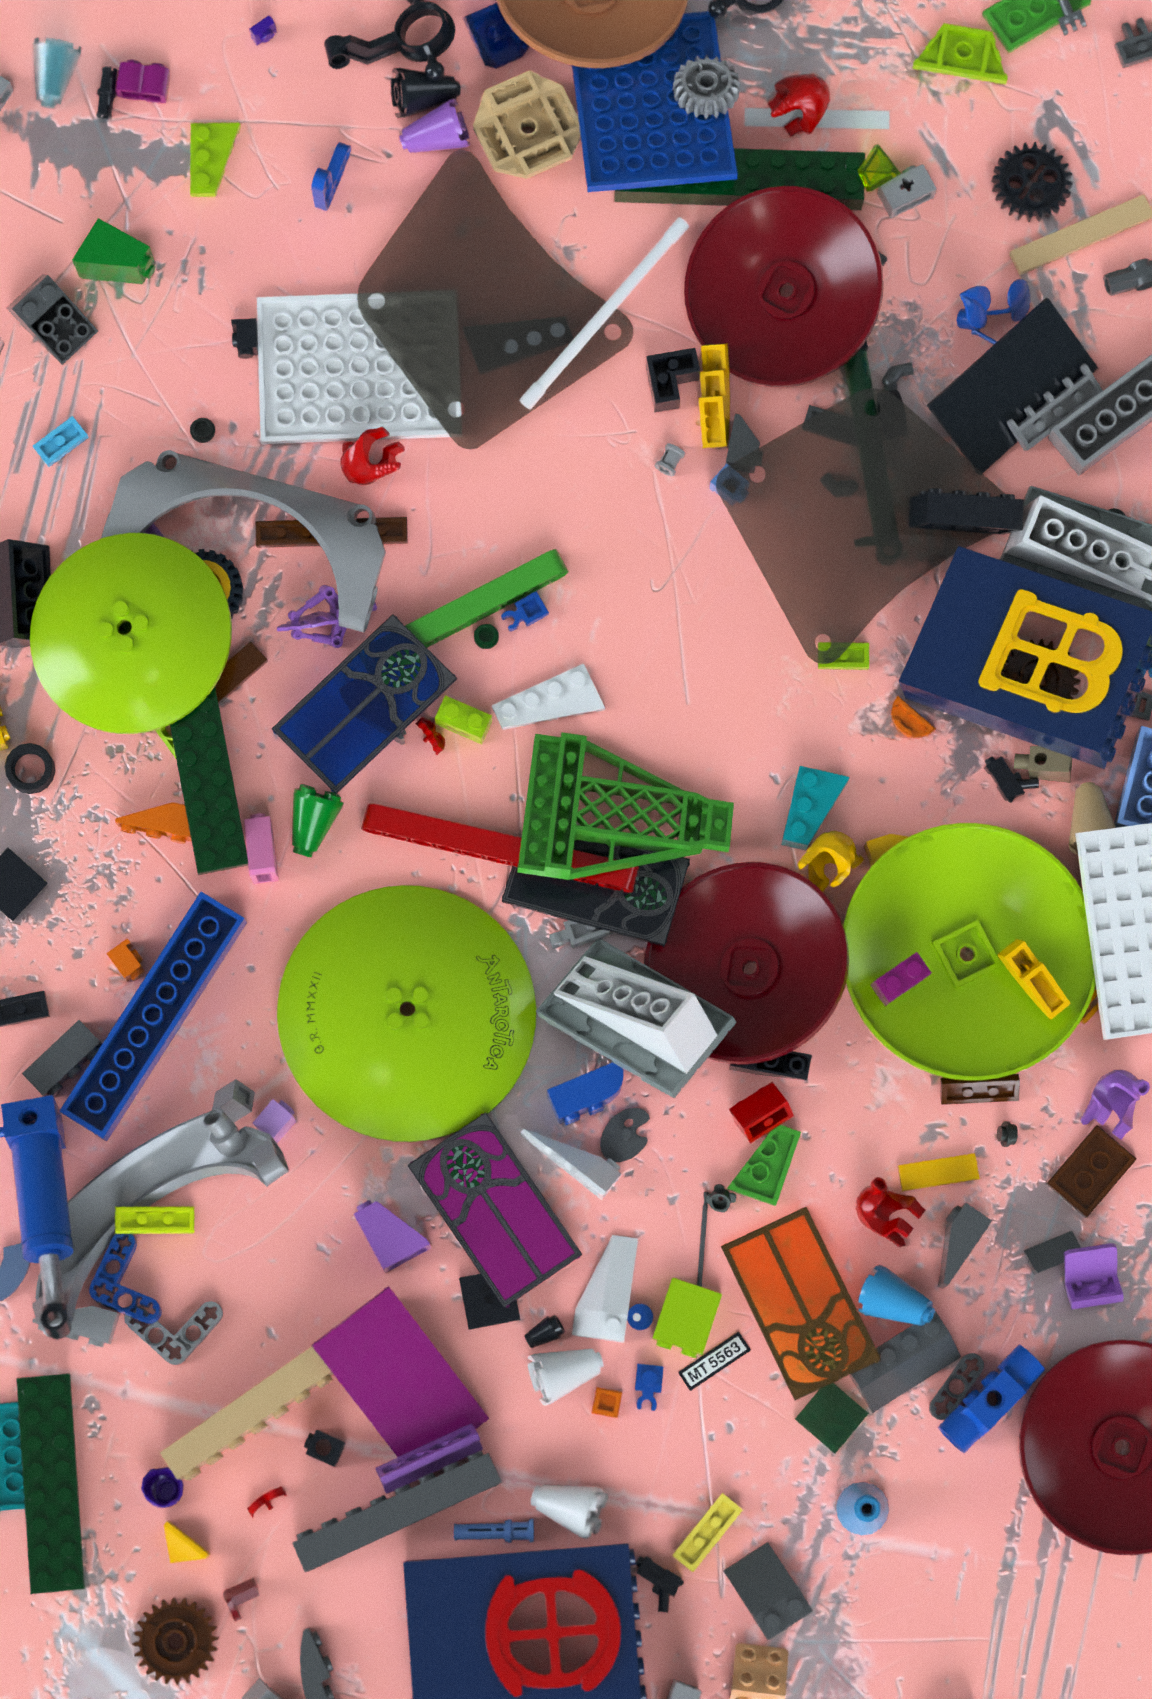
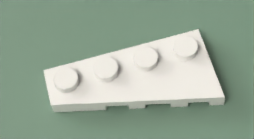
M583 663L492 705V709L502 730L532 725L536 722L584 715V713L605 711V706Z

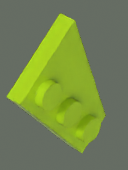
M191 123V197H216L226 170L227 161L234 147L233 144L241 128L240 123Z

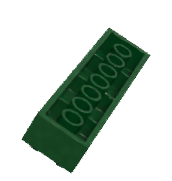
M71 1374L16 1378L30 1594L85 1589Z

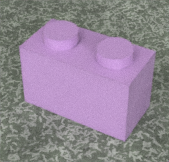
M272 1099L253 1121V1125L256 1129L270 1134L278 1144L296 1123L293 1117L295 1112L283 1100L277 1103Z

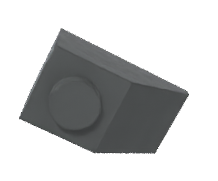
M735 413L726 463L736 471L754 474L755 467H761L763 452L759 451L760 442L741 415Z

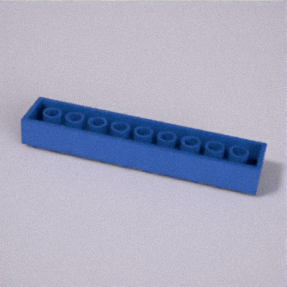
M202 891L199 893L59 1112L106 1142L109 1140L246 926L247 922L244 917Z

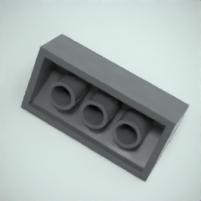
M935 1310L934 1316L929 1323L926 1322L923 1326L913 1324L876 1347L881 1361L849 1375L871 1412L874 1413L956 1361L961 1355L950 1332ZM856 1360V1361H854L853 1363H851L850 1365L846 1366V1367H845V1370H847V1369L850 1368L852 1365H854L858 1360Z

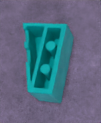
M799 766L781 845L806 851L846 787L850 777Z

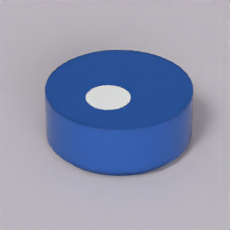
M645 1304L633 1305L628 1311V1324L635 1330L647 1329L653 1322V1312L650 1307Z

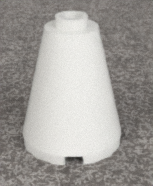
M592 1348L535 1353L527 1358L532 1361L527 1363L528 1371L535 1392L540 1391L543 1396L539 1398L543 1406L554 1403L599 1375L601 1367L604 1366L600 1353H595Z

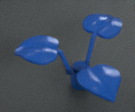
M1017 279L1010 285L1007 295L1009 307L1001 310L987 311L990 307L991 296L986 286H974L959 294L965 309H960L957 314V326L960 329L972 330V335H978L986 341L995 344L997 342L995 339L979 330L986 326L987 316L1008 314L1011 312L1012 321H1021L1027 315L1030 308L1031 297L1027 282L1023 279Z

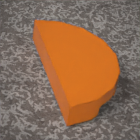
M896 697L892 704L891 718L893 725L900 733L910 738L919 739L929 736L936 730L932 724L902 698Z

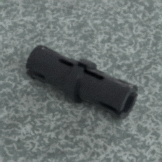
M109 66L102 67L100 88L97 89L99 100L96 116L101 118V115H103L102 119H112L113 101L117 97L115 85L118 70L113 68V71H111L112 67Z

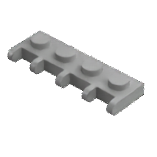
M1086 364L1080 366L1083 376L1074 383L1069 377L1062 380L1066 389L1053 397L1049 391L1043 394L1047 403L1034 412L1030 406H1027L1024 411L1028 417L1017 425L1013 419L1007 421L1008 427L1024 451H1028L1047 437L1052 428L1103 391Z

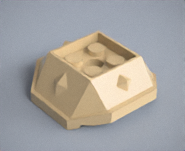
M531 70L485 89L473 123V130L493 171L524 179L533 177L571 160L581 139L578 115L563 85L541 77ZM525 127L534 129L532 133H525L522 130Z

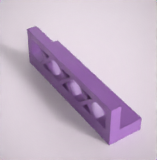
M471 1423L386 1462L375 1469L386 1494L483 1450L480 1443L481 1439Z

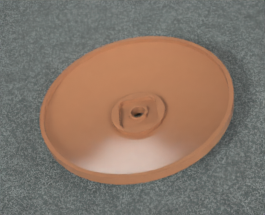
M496 0L508 25L531 48L553 60L585 68L618 67L652 54L668 41L677 30L688 0Z

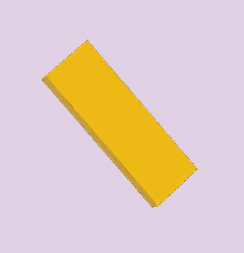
M975 1153L897 1166L902 1192L980 1179Z

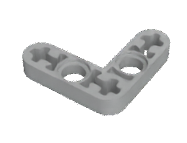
M205 1302L175 1335L159 1321L146 1327L144 1333L141 1334L140 1330L144 1327L137 1322L132 1325V1317L125 1315L124 1320L126 1325L166 1362L172 1365H180L186 1361L223 1318V1309L216 1302ZM137 1306V1308L145 1312V1317H148L150 1313L144 1308ZM207 1307L210 1309L216 1307L215 1313L217 1318L215 1320L209 1318L205 1322V1324L209 1325V1328L205 1330L203 1325L196 1322L195 1319L199 1316L203 1320L207 1315L205 1309ZM190 1326H197L201 1331L200 1337L195 1341H190L186 1337V1330ZM153 1328H160L163 1331V1339L159 1343H152L149 1340V1332ZM169 1337L173 1341L168 1344L175 1349L179 1346L181 1347L179 1353L182 1357L180 1359L173 1358L171 1360L169 1358L171 1352L165 1347L163 1352L159 1350L160 1347L166 1344Z

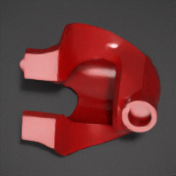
M812 73L791 75L777 81L774 85L777 93L774 99L768 103L772 110L770 113L771 117L777 118L795 109H800L803 117L795 118L786 124L784 129L790 137L802 132L811 134L825 114L830 102V90L827 83L821 77Z
M384 427L368 429L360 435L355 443L346 442L342 445L341 470L346 479L351 483L358 485L372 484L401 468V463L396 462L395 457L405 451V446L399 441L386 445L383 448V456L380 462L376 465L371 464L369 461L371 445L375 440L390 435Z
M880 1177L874 1178L871 1181V1185L865 1187L860 1192L855 1206L858 1218L865 1227L877 1235L885 1237L898 1247L905 1246V1241L901 1238L900 1234L907 1238L914 1228L899 1217L889 1221L890 1215L897 1210L907 1209L920 1219L926 1210L914 1196L888 1191L885 1180Z

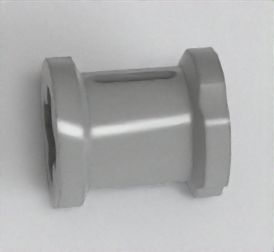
M667 443L664 448V454L654 466L661 473L673 477L676 473V466L686 453L674 444Z

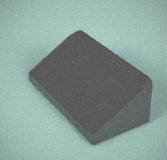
M1070 1231L1026 1249L1024 1253L1035 1275L1064 1263L1065 1251L1081 1248L1074 1233Z

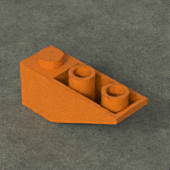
M171 802L122 816L115 820L117 826L121 827V831L125 833L136 834V831L146 832L147 837L161 839V836L171 837V841L180 844H186V841H191L186 809L183 804Z

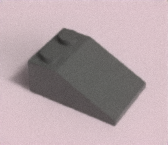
M968 1203L963 1204L961 1207L958 1205L954 1207L946 1218L949 1224L945 1229L938 1287L941 1289L950 1284L992 1222L991 1219Z
M768 1542L723 1570L766 1640H770L813 1612L800 1589Z

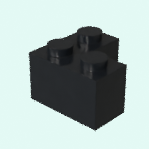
M696 347L646 356L645 367L654 412L679 409L680 395L677 384L699 381L700 378Z

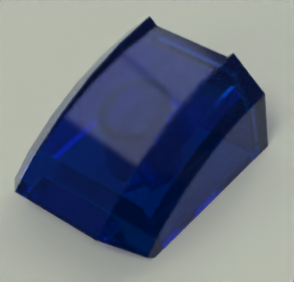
M497 3L462 17L485 66L497 69L522 58L529 48V45L521 40L508 25Z

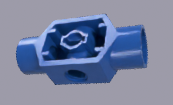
M1018 1344L997 1366V1372L995 1370L991 1371L980 1382L983 1387L979 1391L977 1389L972 1390L962 1400L965 1404L964 1406L959 1405L938 1426L939 1431L963 1454L977 1440L990 1431L1046 1371L1042 1364L1022 1345ZM989 1392L996 1396L997 1400L994 1406L987 1402V1394Z

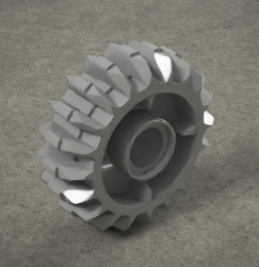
M708 55L704 59L696 56L695 62L688 59L686 66L681 65L679 72H676L674 76L673 90L675 101H678L680 108H685L687 114L694 112L696 118L700 114L704 115L705 119L709 115L717 118L719 112L726 114L728 108L733 109L735 102L739 98L740 83L738 73H735L733 66H728L726 60L719 62L717 56L713 60L709 59Z

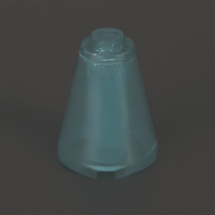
M39 37L33 38L36 101L41 102V107L55 109V105H61L82 54L81 46L74 49V43L53 38H46L45 42H39Z

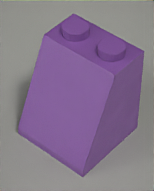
M368 1200L356 1207L358 1211L354 1213V1216L385 1273L431 1249V1245L425 1237L379 1202L371 1203Z

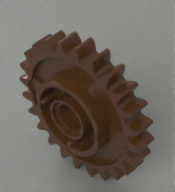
M1040 639L1038 643L1039 646L1050 650H1056L1055 648H1053V641H1050V643L1046 646L1044 645L1043 639ZM1012 649L1010 651L1012 657H1007V664H1004L1002 669L1004 673L1001 675L1019 683L1027 684L1033 675L1039 658L1035 655ZM1052 662L1048 665L1043 676L1045 684L1040 685L1039 688L1042 691L1073 700L1074 698L1071 695H1077L1079 692L1074 686L1079 685L1081 680L1074 677L1080 671Z
M173 1597L170 1605L163 1599L161 1600V1608L155 1604L151 1605L153 1613L145 1611L143 1614L146 1621L137 1622L142 1628L141 1631L133 1633L139 1637V1641L132 1644L140 1648L134 1656L143 1657L139 1666H148L146 1675L155 1672V1681H158L162 1676L165 1677L166 1685L170 1683L172 1678L175 1680L176 1685H180L181 1678L190 1683L191 1674L196 1678H200L199 1669L208 1671L209 1668L206 1661L214 1662L215 1658L211 1655V1652L219 1650V1648L213 1645V1642L219 1640L220 1637L212 1634L218 1627L209 1625L213 1616L204 1617L206 1608L204 1607L198 1611L196 1609V1601L188 1606L187 1598H183L181 1604H178L176 1597ZM174 1633L181 1635L183 1638V1644L179 1649L172 1648L169 1643L170 1636Z

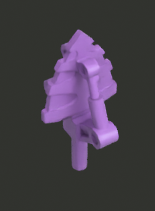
M322 585L319 588V592L307 600L306 604L297 611L291 610L288 613L290 621L277 627V631L292 630L291 637L296 640L301 638L311 639L312 642L328 644L334 648L342 646L343 637L347 629L339 626L338 595L335 589L328 585ZM324 599L330 606V612L317 611L301 616L308 608L312 609ZM374 603L372 612L377 610L376 603ZM332 624L330 635L307 634L301 631L304 628Z

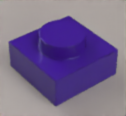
M270 15L249 28L251 39L256 46L262 42L270 41L277 32L275 22Z

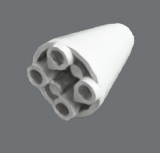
M536 1485L530 1504L535 1506L536 1510L578 1537L588 1539L592 1533H599L602 1519L599 1516L601 1508L604 1509L607 1504L608 1493L595 1486Z

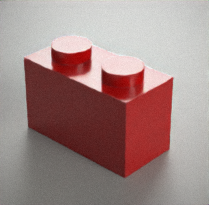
M773 1082L761 1087L752 1095L729 1108L735 1124L750 1144L794 1116L788 1101Z

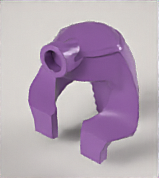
M1114 1070L1103 1075L1091 1093L1092 1097L1081 1117V1123L1087 1125L1094 1118L1098 1123L1104 1125L1113 1109L1120 1121L1112 1131V1134L1122 1140L1125 1134L1133 1129V1113L1136 1101L1140 1100V1096L1148 1093L1150 1089L1149 1082L1144 1079L1138 1080L1135 1075L1126 1070Z

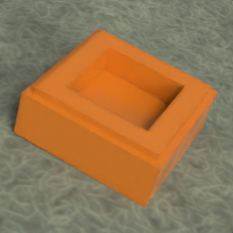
M596 1387L592 1414L618 1418L622 1392Z

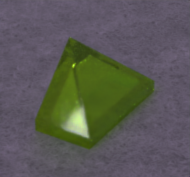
M879 144L874 145L858 170L867 192L873 191L901 174Z

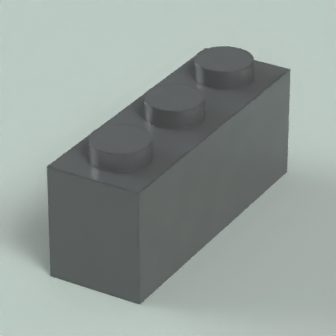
M78 1020L35 1060L22 1075L42 1096L53 1095L55 1097L63 1089L62 1084L68 1078L74 1079L83 1070L81 1066L87 1060L92 1061L102 1043Z

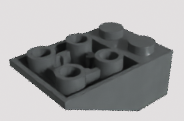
M42 274L6 307L14 318L61 365L70 359L98 332L95 326L53 279L46 274Z

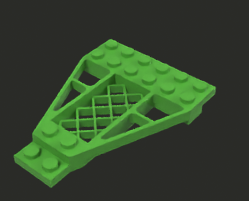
M561 732V737L535 734L518 873L571 880L701 854L703 849L729 852L734 809L733 802L708 799L696 792L684 791L587 741V736ZM585 752L617 767V781L582 776ZM623 771L652 786L622 782ZM587 792H596L600 798L591 802L585 794ZM614 795L622 796L625 802L617 806L611 800V797ZM580 799L586 807L578 812ZM639 799L648 800L651 805L642 810L636 801ZM603 802L611 809L604 816L596 808ZM670 803L677 809L668 814L661 805ZM628 806H631L637 813L630 819L622 812ZM653 810H656L663 817L656 823L647 815ZM589 811L598 819L590 825L582 817ZM678 814H679V824H677V823L673 820V818H674L675 816H677ZM615 815L623 822L617 828H614L608 822ZM640 819L648 826L641 833L633 825ZM666 822L674 830L667 836L659 829ZM602 824L606 829H601L597 827ZM628 828L631 831V833L622 831ZM651 832H654V834H655L657 837H655V836H648V834H650ZM582 840L607 844L609 846L608 862L572 868L574 841ZM615 846L657 851L655 853L613 860Z

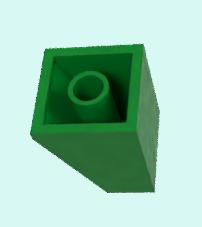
M99 218L72 259L78 277L89 280L143 284L146 278L150 279L156 269L150 246Z

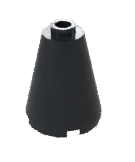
M394 68L392 70V73H396V77L391 78L390 81L391 100L393 107H398L399 113H395L397 118H405L439 107L448 100L457 99V96H460V83L455 80L454 76L444 75L438 81H431L423 71L405 68Z

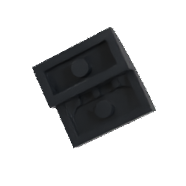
M7 847L0 855V910L10 920L14 921L48 883Z

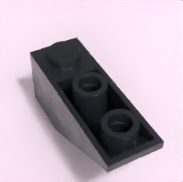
M791 1051L784 1056L760 1063L730 1064L729 1070L807 1081L812 1055Z

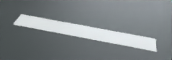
M745 108L744 126L784 127L795 118L803 117V113L800 109H795L790 113L783 114V116L773 118L770 114L772 111L770 108ZM827 109L816 128L890 130V111Z

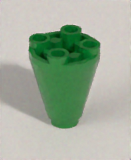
M300 784V787L295 788L293 792L292 845L294 848L292 852L312 857L313 853L317 852L343 808L344 802L340 801L341 797L339 794L325 791L323 795L316 793L315 787Z

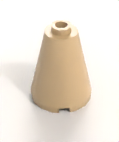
M1093 782L1082 783L1075 790L1068 845L1071 853L1078 855L1075 833L1116 828L1102 789Z

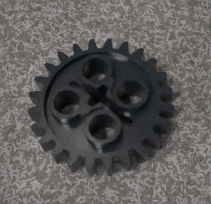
M1024 142L1022 150L1015 145L1013 147V154L1007 150L1004 154L1005 159L999 158V166H995L993 173L996 175H993L991 182L995 183L992 192H999L996 195L995 201L1003 200L1001 209L1009 207V216L1017 212L1018 220L1023 215H1026L1028 222L1031 221L1032 216H1035L1037 221L1040 222L1042 214L1050 219L1052 215L1051 210L1058 214L1060 210L1059 205L1063 207L1066 205L1067 201L1065 198H1069L1071 194L1068 189H1071L1073 182L1068 181L1071 179L1072 172H1065L1068 169L1069 163L1061 164L1063 155L1055 157V148L1047 152L1046 144L1041 149H1038L1036 142L1033 143L1032 148H1029L1027 143ZM1029 162L1034 168L1027 169L1023 166V163ZM1041 165H1044L1045 168L1038 175L1036 182L1030 186L1025 197L1020 199L1019 196L1025 191L1028 182L1032 181ZM1051 176L1055 182L1049 183L1043 177ZM1017 182L1021 187L1013 188L1009 183ZM1037 195L1041 198V201L1034 202L1030 199V196Z

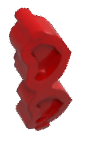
M421 717L415 724L427 735L423 738V741H429L432 744L433 751L436 752L435 755H438L444 750L445 738L436 732V726L433 721Z
M280 1486L260 1496L247 1507V1510L253 1518L254 1513L263 1504L270 1511L273 1509L270 1500L282 1495L287 1496L283 1487Z

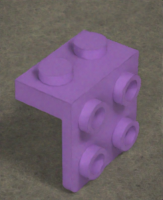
M1114 1243L1065 1251L1064 1283L1072 1310L1123 1302V1291L1117 1276V1247Z

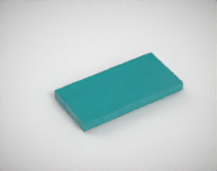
M18 1402L0 1403V1511L25 1509Z

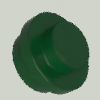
M482 624L476 628L474 642L478 647L491 649L498 643L499 633L493 625Z

